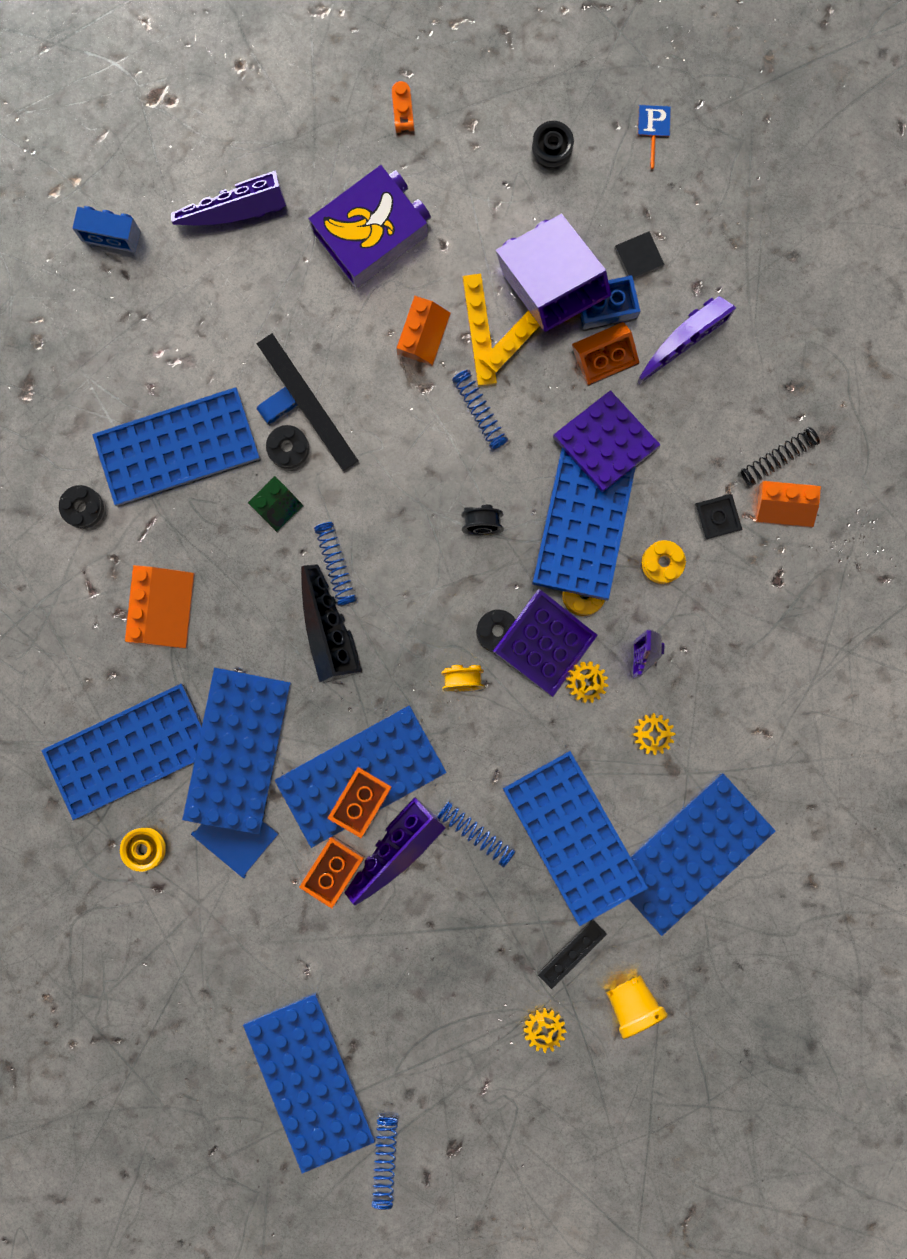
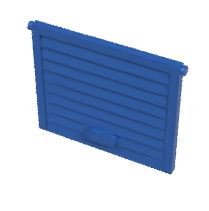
M262 820L259 835L201 824L191 835L238 875L245 878L247 871L276 838L278 833Z

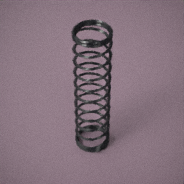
M808 427L804 429V433H798L797 438L792 437L791 442L785 441L784 445H779L778 450L772 449V454L766 453L765 458H759V462L753 461V466L747 465L746 468H742L741 474L749 486L756 484L748 471L749 466L754 469L759 480H762L760 473L755 469V462L760 465L766 476L769 475L761 464V458L766 460L771 471L775 472L774 467L767 459L768 454L773 457L776 465L781 468L780 462L774 456V450L779 453L783 462L788 464L785 456L780 452V446L784 447L789 458L794 460L792 453L786 447L787 442L792 445L797 456H800L799 450L793 444V438L797 439L801 449L807 452L806 447L799 440L800 434L804 436L810 448L813 449V444H820L816 431Z

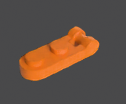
M399 81L392 87L396 133H401L403 130L413 132L414 122L410 87L406 82ZM400 120H408V122L400 123Z

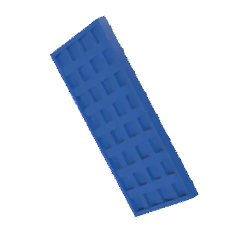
M237 387L92 434L115 506L260 459Z
M561 449L533 585L605 601L609 600L636 467L602 493L565 450Z
M214 667L182 820L260 834L290 682Z
M181 683L41 751L72 819L76 820L193 764L202 725Z
M410 705L274 780L311 848L345 830L329 820L328 816L357 767L392 786L379 810L447 773Z
M571 751L503 788L579 927L648 888Z
M722 773L631 856L648 888L631 897L629 901L655 930L663 936L776 831Z
M313 994L243 1024L302 1174L375 1143V1138L317 994Z

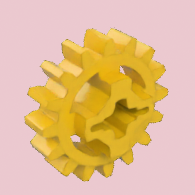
M591 661L587 663V666L585 662H581V667L574 665L575 671L569 670L571 677L566 678L567 681H570L566 688L572 689L569 694H576L575 700L582 698V703H586L587 699L590 703H593L594 697L600 700L599 694L606 693L603 687H608V684L604 683V680H607L608 677L602 675L605 670H598L599 664H595L593 667V662ZM585 669H590L586 674L580 673ZM584 679H589V680H588V682L590 683L589 686L586 685V682H584ZM589 690L595 691L590 695H585Z
M655 713L651 715V718L645 715V721L639 719L640 726H634L637 733H634L633 736L638 738L634 743H640L639 750L645 748V754H649L650 751H652L653 755H656L657 751L663 754V748L669 750L668 743H674L671 736H674L675 733L670 731L674 726H668L669 719L663 721V715H659L658 718H656ZM650 722L649 728L646 731H642L643 727ZM658 723L662 724L666 731H662L658 727ZM653 729L659 734L655 737V740L649 735L650 732H653ZM642 738H646L650 742V746L646 745ZM662 738H666L665 742L658 747L659 741Z
M546 1008L543 1009V1013H540L537 1009L535 1016L529 1014L531 1020H525L528 1028H523V1031L528 1033L525 1036V1040H531L529 1046L536 1045V1051L543 1048L544 1053H546L547 1048H550L553 1052L554 1045L560 1047L559 1040H565V1037L561 1034L566 1033V1029L561 1028L565 1025V1022L558 1021L561 1016L559 1014L554 1016V1010L547 1013ZM544 1018H550L554 1022L549 1023ZM537 1021L538 1025L536 1029L532 1031V1026ZM545 1026L546 1029H548V1034L544 1035V1033L541 1032V1027ZM558 1030L557 1036L552 1040L553 1033ZM540 1038L545 1040L546 1043H540L535 1039Z

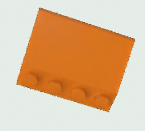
M133 565L125 642L129 644L186 649L194 573Z

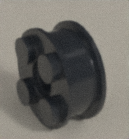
M547 121L541 124L534 132L532 152L536 160L548 167H557L567 162L573 151V133L567 125L559 121ZM550 141L556 142L558 145L550 146L548 143Z
M283 425L275 428L269 434L266 441V451L269 458L280 468L295 469L301 466L308 458L310 451L309 442L304 433L295 426ZM291 443L293 445L292 449L288 452L283 451L284 445Z
M84 485L72 486L60 497L58 505L60 515L65 522L79 529L91 528L101 520L104 514V503L101 496L90 487ZM80 503H85V510L79 512L78 505Z
M482 505L481 508L466 507L461 513L462 518H464L462 532L465 534L488 536L504 531V527L501 525L503 511L493 508L492 505Z
M492 610L484 614L479 620L476 629L477 639L481 646L493 652L516 620L515 617L504 610ZM495 626L502 628L503 634L501 636L493 634L492 629Z

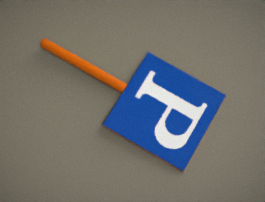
M639 105L638 135L652 136L651 169H654L655 137H670L671 106Z

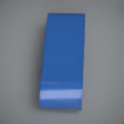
M284 387L259 404L256 409L267 424H271L298 405L286 387Z

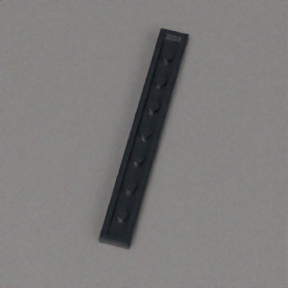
M273 333L256 343L341 470L345 471L359 460Z

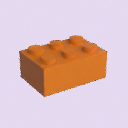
M357 767L328 819L359 838H363L392 786Z
M332 836L299 888L332 909L365 857Z

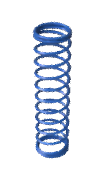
M464 370L455 375L452 381L453 383H458L456 389H462L460 395L465 396L464 402H469L467 408L473 409L471 415H477L474 421L480 422L478 428H484L482 434L487 435L485 441H492L489 444V448L492 450L505 444L508 438L502 437L505 435L503 433L496 438L487 440L492 433L501 429V426L491 432L483 433L489 426L498 422V420L480 427L481 423L492 417L494 413L486 418L476 420L480 414L486 412L491 407L473 414V411L485 404L487 400L476 406L469 407L474 400L482 397L483 394L465 401L470 394L479 390V387L469 393L461 394L464 389L476 383V381H473L464 387L458 388L462 381L472 377L470 370Z
M326 522L315 526L314 531L316 534H321L317 538V540L324 541L319 545V547L325 549L322 551L321 554L324 556H328L324 559V562L330 563L329 565H327L326 569L333 570L328 574V576L336 577L332 579L330 583L334 585L338 584L333 588V591L339 592L335 595V598L341 599L337 601V605L340 606L354 602L357 600L355 594L345 597H337L338 595L353 589V587L342 590H334L335 588L345 583L351 582V580L332 583L334 580L342 576L348 575L349 573L333 576L330 575L333 572L345 568L347 566L345 565L337 568H328L330 565L344 560V558L334 561H325L331 556L343 552L339 551L331 554H323L325 551L333 547L340 546V544H336L333 546L321 547V545H323L324 543L338 538L336 536L330 539H319L325 534L336 531L335 529L327 532H319L327 530L334 526L333 522Z
M449 801L442 809V811L439 813L437 818L441 819V817L447 811L443 819L444 823L455 813L449 824V827H452L459 820V818L462 817L455 829V832L460 830L461 827L468 821L465 829L461 834V837H463L474 826L471 834L467 839L468 841H470L481 830L474 843V846H476L487 835L485 841L483 842L480 848V851H482L493 840L490 848L486 853V856L489 855L499 845L496 853L492 858L493 860H495L501 854V852L504 849H506L505 853L503 854L499 862V865H501L502 868L505 867L514 855V849H512L506 857L505 855L508 851L509 845L505 846L498 853L502 846V841H499L492 848L496 840V836L492 837L486 843L490 835V831L486 832L480 838L484 830V827L479 828L473 834L474 830L477 827V822L472 824L466 831L471 821V817H469L460 826L465 816V813H462L453 822L459 811V808H456L447 817L453 805Z
M379 1118L377 1119V1124L379 1125H396V1127L389 1129L377 1128L378 1131L394 1132V1136H376L377 1139H391L395 1141V1143L390 1145H375L376 1147H390L394 1149V1151L390 1153L375 1152L376 1155L392 1156L394 1157L393 1160L374 1161L375 1163H389L393 1165V1168L390 1169H374V1171L378 1172H391L393 1173V1176L373 1177L376 1180L387 1179L392 1181V1184L390 1185H373V1187L375 1188H389L392 1190V1192L387 1194L381 1192L372 1193L374 1196H389L392 1198L390 1201H372L373 1208L380 1210H388L393 1208L392 1201L394 1198L390 1194H392L394 1190L390 1186L394 1184V1181L390 1178H393L395 1176V1173L391 1171L395 1168V1165L391 1162L396 1160V1157L392 1154L396 1152V1149L393 1147V1145H395L397 1141L393 1138L397 1136L396 1131H394V1129L398 1127V1120L394 1118Z

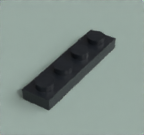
M592 920L538 973V976L553 989L607 933Z

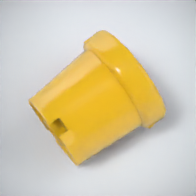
M641 975L606 992L620 1024L619 1031L623 1039L634 1036L668 1017L665 1009L656 1002Z

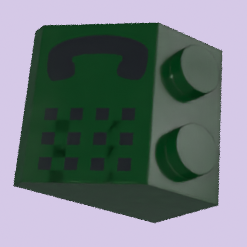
M276 476L248 502L276 532L280 531L304 507Z

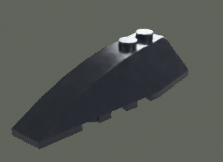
M319 565L302 566L301 586L305 625L319 683L361 673L362 669L353 636L350 630L347 631L343 623L345 619L342 613L339 614L335 606L337 602L334 596L332 597L327 590L329 586Z

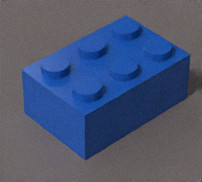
M84 206V208L77 207L72 228L83 242L136 252L141 232L132 216L124 213L116 215L109 210L96 211L89 206Z
M632 275L608 280L611 296L579 313L583 330L639 317L641 311Z

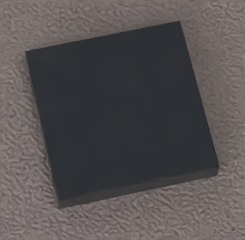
M650 231L615 245V250L627 276L632 275L633 279L665 265Z
M732 494L694 504L705 541L742 531Z

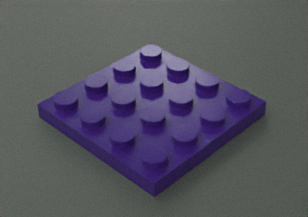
M611 390L553 434L556 442L602 493L660 447L659 442Z
M538 589L493 652L553 697L569 676V670L574 669V665H577L598 635L546 593Z

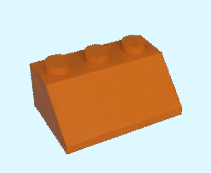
M414 296L396 348L397 354L433 366L451 313L433 301Z
M624 322L572 344L576 361L588 385L640 363L632 331Z
M762 481L759 484L756 522L813 528L820 503L821 486Z

